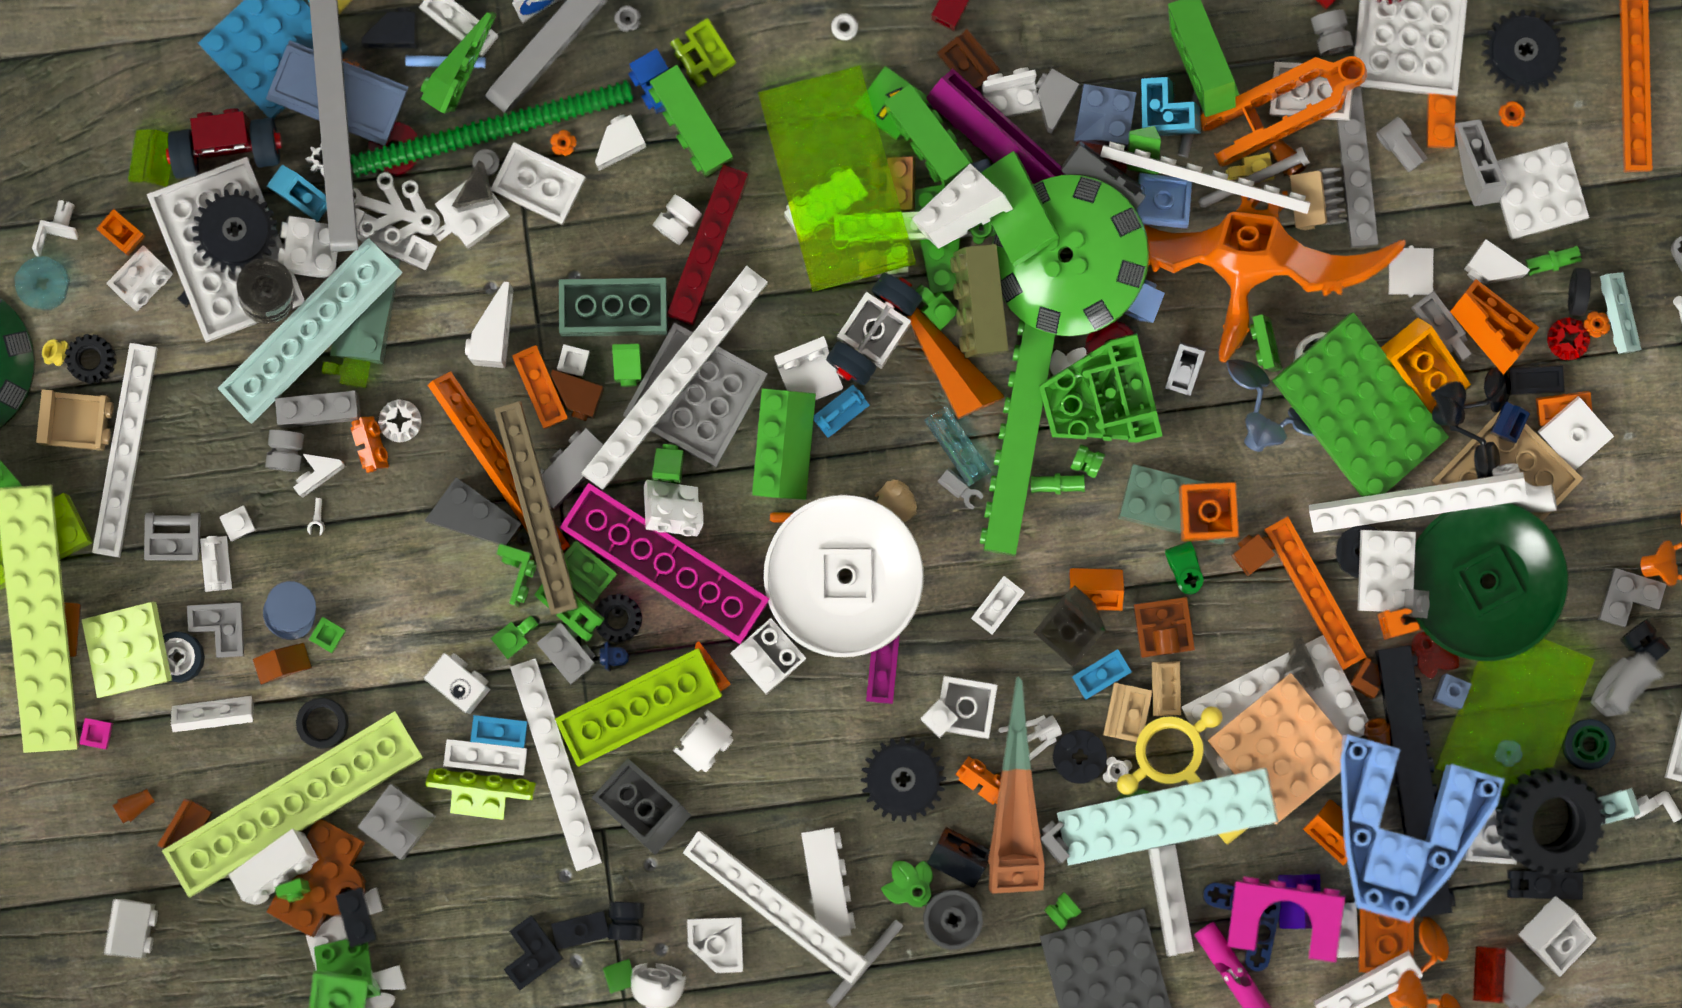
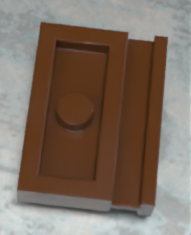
M968 29L937 52V55L949 70L954 69L976 90L983 85L984 81H987L988 76L1000 72L999 67Z

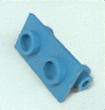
M852 385L817 412L813 420L829 438L870 405L864 399L863 394Z

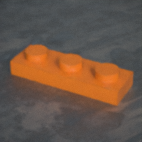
M537 345L512 355L543 429L567 420V414Z

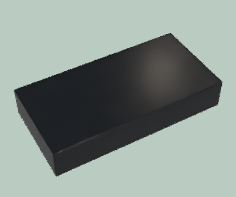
M1563 366L1508 369L1510 395L1565 392Z

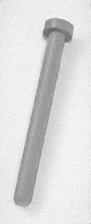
M1302 146L1296 149V154L1245 177V179L1254 181L1255 185L1300 163L1305 166L1310 161ZM1219 189L1200 198L1198 202L1201 207L1205 208L1234 193Z

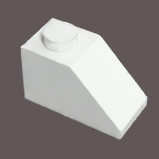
M624 114L619 115L610 121L611 125L607 126L595 160L599 171L646 148V144L631 115L627 117Z
M1484 240L1464 268L1469 272L1467 274L1469 278L1473 281L1477 279L1485 284L1523 278L1530 270L1488 240Z

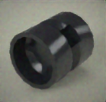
M1648 619L1639 623L1620 639L1628 651L1635 652V656L1638 653L1643 655L1646 652L1655 661L1659 660L1671 649L1662 637H1656L1657 630ZM1645 638L1648 643L1642 646L1640 641Z
M609 902V917L614 920L608 927V940L643 941V926L639 924V920L644 918V903Z

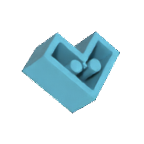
M1168 77L1141 79L1142 128L1155 126L1159 136L1201 133L1200 106L1195 102L1174 103L1173 81Z

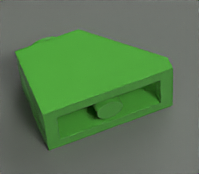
M612 344L615 382H621V387L637 386V382H642V349L640 344Z
M663 444L662 449L656 448L652 474L654 481L681 485L684 452L683 450H678V445Z

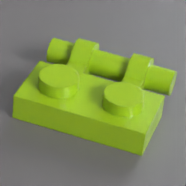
M708 18L685 32L690 42L683 45L679 38L670 42L675 51L673 54L676 59L682 61L687 69V76L690 80H694L698 88L707 83L702 75L706 70H709L713 78L736 64V61ZM695 49L703 60L697 65L690 56V53Z

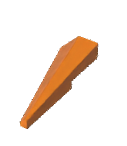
M917 307L911 316H906L911 320V327L957 419H961L1005 398Z

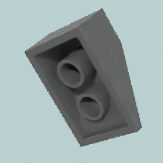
M628 758L592 796L595 802L654 855L663 848L692 816L679 802Z

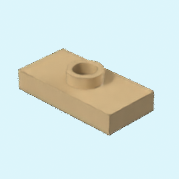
M1180 661L1152 662L1153 716L1181 715Z

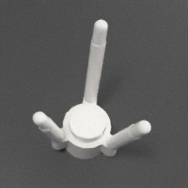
M1042 715L1036 719L1026 721V727L1037 725L1034 727L1035 732L1027 736L1028 742L1037 737L1040 741L1046 740L1029 754L1030 761L1049 745L1057 742L1055 737L1062 735L1061 729L1053 715L1048 718ZM1009 725L999 728L998 731L1000 733L1007 732Z

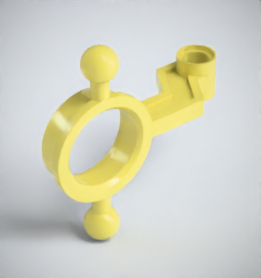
M1213 706L1205 708L1201 713V719L1193 726L1189 722L1177 717H1162L1150 722L1141 731L1136 743V757L1140 768L1133 774H1123L1119 777L1117 781L1119 792L1124 795L1134 794L1138 789V783L1146 776L1163 784H1176L1185 780L1188 784L1202 782L1195 773L1203 759V743L1199 734L1207 727L1215 728L1220 725L1222 721L1221 711ZM1171 728L1184 732L1191 739L1194 746L1192 761L1187 768L1176 774L1160 773L1152 768L1147 761V744L1155 733L1163 729ZM1248 828L1218 835L1228 845Z

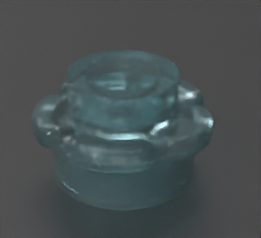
M1508 740L1501 741L1498 744V750L1495 752L1497 760L1501 761L1504 766H1513L1515 762H1519L1522 758L1520 745L1513 740L1510 742ZM1508 750L1511 751L1510 756L1506 754Z

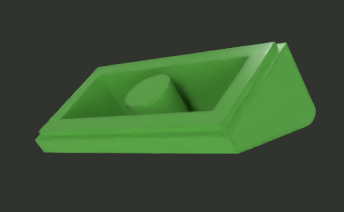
M1155 126L1129 131L1128 152L1135 153V149L1150 152V158L1160 159L1161 138ZM1127 164V169L1131 171L1158 174L1155 171Z

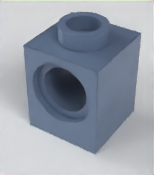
M1444 674L1440 678L1432 700L1456 710L1462 709L1471 683Z

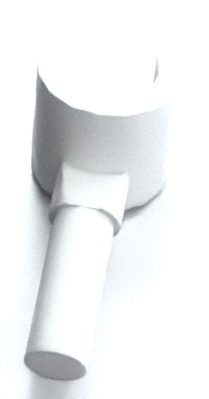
M316 498L313 522L309 523L307 527L310 535L312 534L313 524L320 526V535L325 531V525L321 521L322 498Z

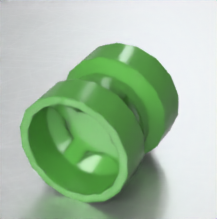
M1080 444L1070 468L1076 471H1085L1087 476L1095 479L1105 454L1099 451L1092 452L1087 446Z
M1065 892L1058 897L1055 905L1050 904L1044 909L1061 930L1068 925L1067 919L1077 917L1081 913V910Z

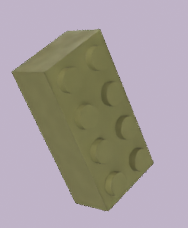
M997 245L964 247L954 252L950 260L951 271L956 275V284L953 286L954 297L959 301V310H957L956 318L958 326L962 328V337L959 339L960 350L964 352L965 358L995 356L1008 351Z

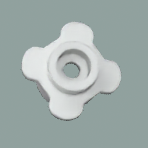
M1109 757L1106 761L1107 770L1103 774V779L1107 783L1117 782L1120 776L1129 774V770L1132 769V763L1129 760L1119 761L1115 757ZM1116 769L1120 770L1119 774L1115 773Z

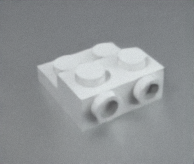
M289 216L286 222H282L280 238H284L283 248H279L277 264H281V272L327 279L336 270L338 253L331 252L328 224L317 223L314 219Z
M646 480L644 484L646 529L682 534L684 536H698L704 525L702 502H699L698 487Z

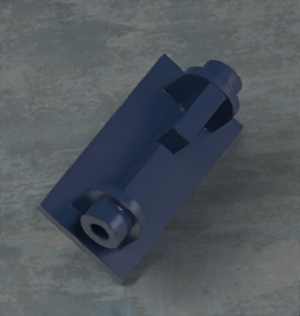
M605 642V648H600V664L605 666L607 671H611V666H623L629 661V654L623 648H611L608 642Z

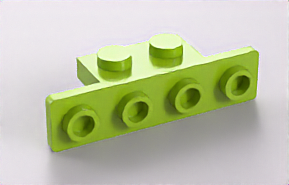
M444 768L430 769L426 779L427 787L452 790L450 813L504 820L506 797L532 800L536 787L535 782H529L526 779L514 780L502 778L498 775L484 776L476 775L473 772H453Z

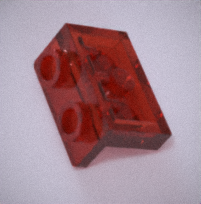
M1476 946L1473 1001L1503 1003L1506 949Z

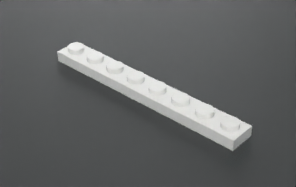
M1111 141L1109 146L1103 145L1100 156L1306 214L1309 210L1310 202L1305 201L1306 196L1299 193L1290 192V196L1279 193L1280 188L1270 185H1264V189L1254 187V181L1239 177L1238 182L1227 179L1229 174L1213 170L1211 175L1202 172L1203 167L1187 163L1186 167L1176 165V159L1161 156V159L1157 160L1150 158V152L1135 149V153L1124 150L1125 145Z
M134 343L129 345L92 550L94 554L121 557L158 351L157 347Z
M1520 472L1309 505V513L1313 532H1321L1525 501L1528 498L1524 473Z
M537 659L511 666L514 681L575 869L579 871L600 864L602 860L559 727L555 721V715Z
M702 831L696 833L684 850L683 854L850 984L856 981L869 963L862 955Z

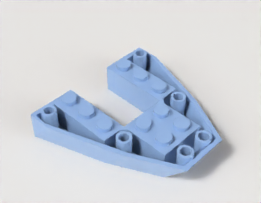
M1343 735L1341 779L1344 837L1356 906L1410 922L1450 877L1496 808L1504 779L1452 764L1446 765L1426 840L1421 841L1379 828L1400 749L1351 735Z

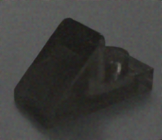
M1303 638L1295 639L1281 675L1300 667L1302 672L1299 673V677L1305 688L1309 687L1311 691L1323 687V682Z

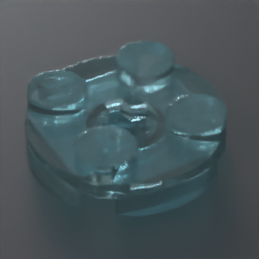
M47 256L35 257L26 261L14 278L17 295L23 303L34 309L51 310L56 308L65 300L68 285L70 286V279L66 269L59 262ZM38 278L49 279V282L46 283V290L36 288Z

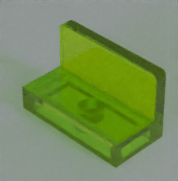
M155 129L136 131L128 182L168 187L171 164H168L166 157L168 133Z

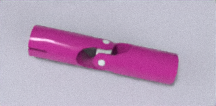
M1214 921L1198 930L1194 936L1217 971L1222 975L1241 1007L1271 1008L1244 966L1238 960L1232 948L1228 947V942ZM1238 977H1240L1241 985L1235 981Z

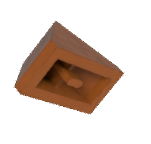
M305 643L275 649L253 659L261 685L312 669Z

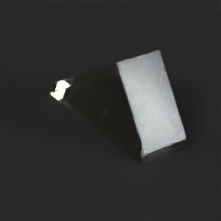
M480 160L452 204L453 209L458 213L495 203L486 166Z

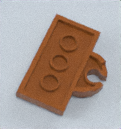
M324 819L315 822L307 835V839L319 860L312 864L310 870L303 874H298L290 880L293 881L300 878L308 881L311 891L303 894L304 898L294 902L277 898L276 894L267 910V913L313 938H315L327 914L341 917L336 895L344 893L349 888L353 890L363 888L365 894L366 881L362 873L353 867L365 842Z

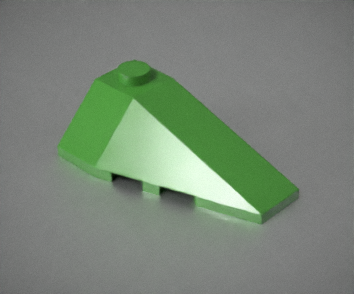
M487 12L432 73L431 77H426L421 87V92H424L421 98L423 101L444 114L456 110L497 14Z

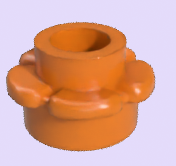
M1509 101L1506 105L1501 106L1499 116H1501L1502 124L1507 127L1519 126L1523 122V117H1525L1524 108L1515 101ZM1510 112H1513V113H1514V116H1513V117H1511V116L1509 115Z
M560 130L558 134H553L550 143L555 154L568 156L573 153L577 141L575 136L571 135L569 131ZM561 141H565L566 144L561 145Z
M1593 311L1587 315V320L1584 321V328L1587 329L1592 337H1601L1602 334L1605 335L1610 330L1608 316L1603 312ZM1595 322H1599L1600 325L1598 327L1595 326Z

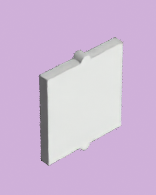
M1413 246L1404 248L1389 264L1388 295H1408L1411 298L1413 295L1430 294L1433 292V248H1414Z

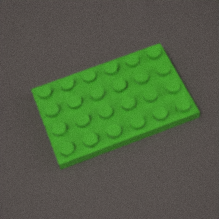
M1349 313L1272 381L1361 497L1384 494L1446 441L1449 436L1440 425L1433 421L1430 411L1386 357L1387 355L1355 313Z

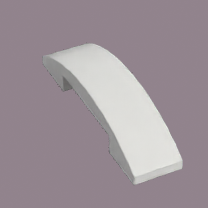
M355 208L358 240L364 242L367 238L360 234L359 225L364 220L374 221L376 218ZM367 225L364 226L362 230L364 232H370L372 230V227ZM391 225L375 232L370 237L383 252L423 270L427 269L437 248L436 245L415 235L401 240L396 246H390L385 242L384 234L389 228L399 230ZM390 234L388 236V239L393 241L396 240L398 236L396 234Z

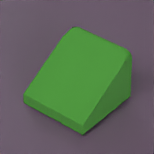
M630 959L603 967L611 993L631 987L632 966Z

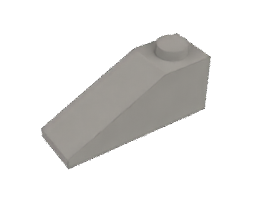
M1481 120L1456 123L1454 127L1465 185L1473 205L1480 206L1499 202L1507 183Z

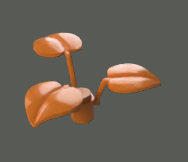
M1664 541L1656 555L1643 556L1641 558V570L1644 577L1661 576L1669 586H1674L1677 579L1682 580V575L1678 574L1675 560V551L1682 548V542L1673 546L1671 541Z
M1423 917L1419 928V938L1424 950L1431 955V960L1420 968L1422 973L1435 964L1437 958L1443 962L1447 960L1449 955L1448 941L1441 927L1431 918ZM1412 969L1405 970L1402 973L1396 991L1388 995L1389 1001L1394 1008L1405 1006L1407 1008H1427L1428 1004H1435L1438 1008H1461L1458 1001L1448 993L1443 994L1441 1000L1437 998L1427 999L1420 978Z

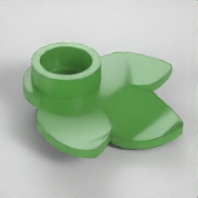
M894 861L892 865V878L894 881L881 888L886 898L895 904L907 902L913 907H923L928 904L932 895L929 885L933 879L930 866L925 861L920 862L915 868L906 861ZM916 889H920L923 891V894L920 897H915L913 895V892Z

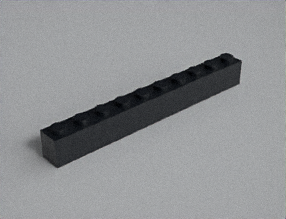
M1410 645L1375 651L1380 676L1386 723L1390 725L1391 747L1400 749L1394 769L1403 833L1404 836L1425 841L1435 807V800H1437L1438 789L1436 783L1432 784L1431 773H1434V763L1432 757H1428L1426 748L1430 746V737L1428 730L1424 731L1422 720H1426L1424 704L1419 703L1418 693H1422L1421 681L1419 677L1415 678L1414 667L1418 666L1417 655L1415 651H1411ZM1447 880L1416 914L1417 917L1452 913V907H1455V896L1453 890L1449 891Z

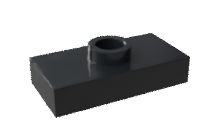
M604 911L551 924L557 950L608 938V925Z

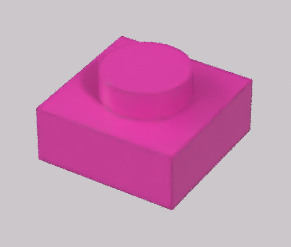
M85 718L79 744L108 750L113 723Z

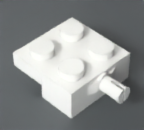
M477 172L435 203L437 209L443 215L446 224L433 232V234L440 242V240L452 232L469 249L486 237L489 231L510 217V215Z

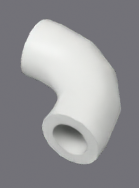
M1510 463L1494 468L1492 473L1494 477L1520 473L1518 464ZM1525 481L1528 500L1511 502V504L1531 513L1557 511L1552 484L1534 486Z

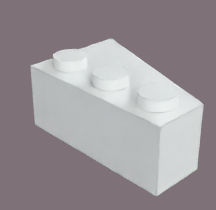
M969 164L918 212L912 220L922 234L939 249L967 234L968 229L980 223L984 225L991 221V217L1002 211L1007 213L1013 208L1004 194L975 167Z

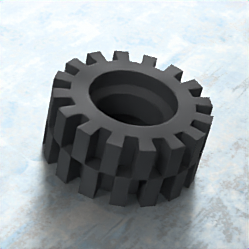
M84 334V337H76L74 343L71 341L69 350L66 349L65 352L67 355L65 363L68 365L67 369L72 376L88 384L100 383L102 379L110 377L108 374L110 372L113 373V365L116 364V359L114 358L116 354L110 343L94 334ZM88 349H95L100 354V363L93 369H86L81 364V356Z
M611 594L599 601L600 603L596 606L595 611L604 618V621L595 628L603 638L610 642L622 643L631 640L633 636L637 635L642 625V613L640 607L633 599L627 595ZM615 608H622L628 614L627 624L620 629L612 628L607 620L609 612Z

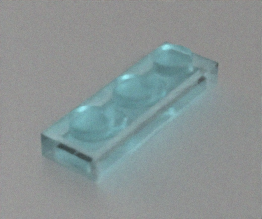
M947 406L924 420L968 486L991 473V470Z

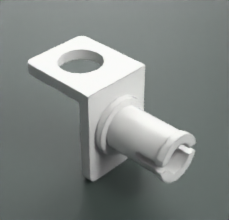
M59 200L53 222L40 220L32 246L35 256L40 257L47 233L78 240L79 235L76 229L68 226L75 207L74 204L67 201L66 205H64V201Z

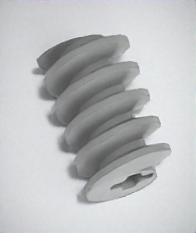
M1340 168L1316 170L1321 171L1323 177L1327 223L1322 225L1346 222V219L1338 218L1339 214L1345 212L1344 208L1337 207V204L1344 201V198L1336 197L1337 193L1343 191V188L1335 186V183L1342 180V177L1334 176L1335 172L1341 170Z

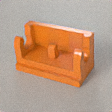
M1401 609L1394 612L1387 610L1377 614L1384 640L1420 630L1418 622L1409 623L1408 625L1403 624L1405 619L1401 617L1404 614H1410L1412 610Z

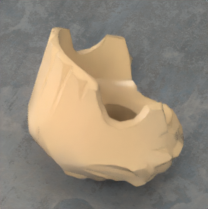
M899 480L887 481L875 494V497L879 496L877 503L891 510L903 523L910 520L917 513V505L913 493L905 483Z

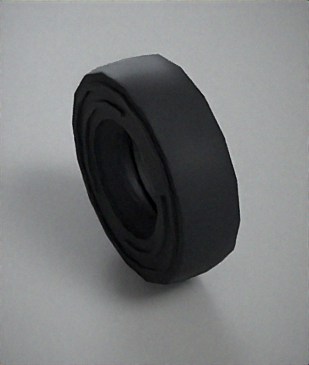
M1574 268L1568 292L1569 314L1583 316L1587 311L1591 290V275L1588 269Z

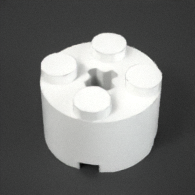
M709 710L704 712L707 716L705 720L699 717L680 739L682 741L681 748L675 746L673 749L678 756L697 772L701 769L704 772L708 771L716 761L714 755L719 749L724 752L733 742L732 736H730L732 730Z

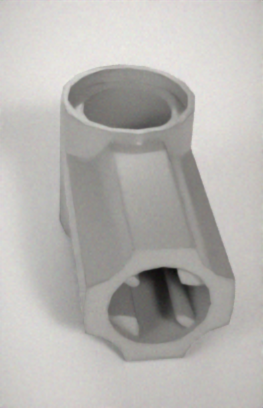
M1396 117L1376 132L1381 144L1388 151L1393 152L1408 173L1427 159V156L1411 137L1410 129L1401 118Z

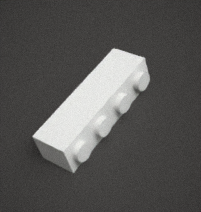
M834 828L801 833L815 918L837 937L851 935L850 929L855 928L853 912H847L846 902H851L849 886H843L842 876L847 874L844 859L839 860L837 849L842 848L840 832L834 833Z

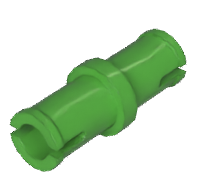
M1574 246L1557 252L1551 250L1546 255L1525 259V264L1530 269L1528 272L1529 276H1532L1533 274L1548 270L1558 271L1559 267L1577 262L1580 263L1582 259L1579 257L1581 254L1578 246Z
M1055 473V476H1031V493L1055 492V495H1059L1061 492H1085L1084 475L1060 476V473Z

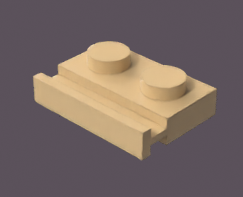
M1114 683L1103 736L1137 743V739L1146 725L1152 690Z

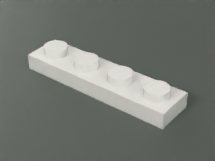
M1407 951L1315 1000L1314 1004L1316 1008H1365L1396 991L1399 979L1405 970L1412 969L1418 974L1419 978L1423 977V974L1411 953Z

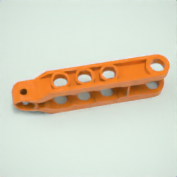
M1355 56L1345 57L1334 63L1315 57L1235 97V108L1205 117L1204 113L1200 115L1201 128L1204 132L1213 130L1245 114L1253 131L1234 141L1235 144L1219 153H1214L1219 166L1222 167L1234 163L1341 110L1348 91L1365 82L1367 78L1366 66L1361 59ZM1318 77L1327 78L1333 90L1330 93V97L1314 105L1310 103L1306 105V109L1290 117L1286 115L1282 117V121L1266 129L1264 128L1255 108Z

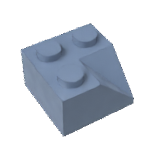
M1084 84L1074 141L1099 146H1109L1111 141L1125 145L1124 150H1126L1129 142V131L1131 129L1136 92Z

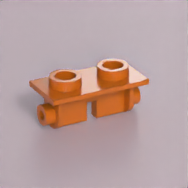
M360 417L359 420L351 422L353 427L350 429L355 445L365 444L366 447L358 451L362 469H365L366 473H371L378 468H388V454L382 445L380 427L375 418Z
M968 756L955 774L959 777L958 780L973 791L978 784H981L983 787L978 794L992 805L994 803L997 804L1001 776L998 774L994 775L987 770L985 764L980 760L972 759Z

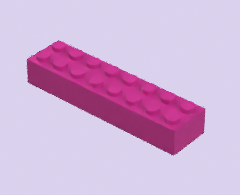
M590 483L587 484L560 526L563 532L739 645L744 642L768 604V597L666 532L646 529L643 517Z

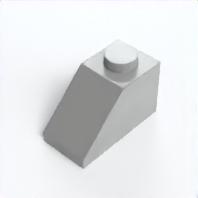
M1051 69L1048 75L1043 73L1036 87L1040 88L1038 98L1046 130L1050 134L1053 133L1079 87L1077 82L1054 69Z
M1503 948L1499 952V991L1503 994L1501 1000L1509 1008H1525L1545 988L1509 949Z

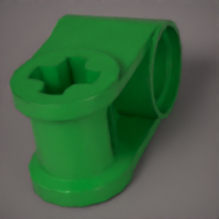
M1191 541L1165 549L1167 561L1174 573L1180 591L1187 595L1197 593L1202 587L1204 579ZM1187 575H1190L1191 579H1197L1194 588L1190 584L1185 585L1184 582L1187 579Z

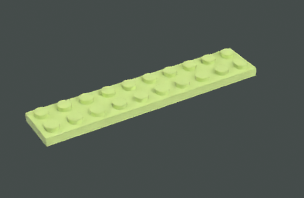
M52 485L0 488V536L23 751L28 753L78 749L79 741Z
M394 711L165 848L162 852L188 897L191 898L229 875L291 829L297 831L304 830L423 757L399 716Z

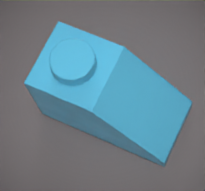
M281 165L267 185L284 200L317 222L327 210L326 195L298 173L284 165Z

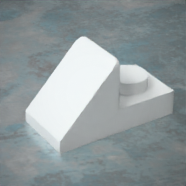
M303 454L314 469V472L311 474L308 471L296 480L298 484L294 486V489L303 498L346 466L339 459Z

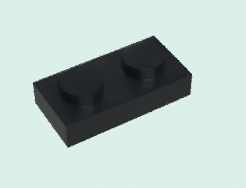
M363 888L336 895V901L350 948L378 940Z

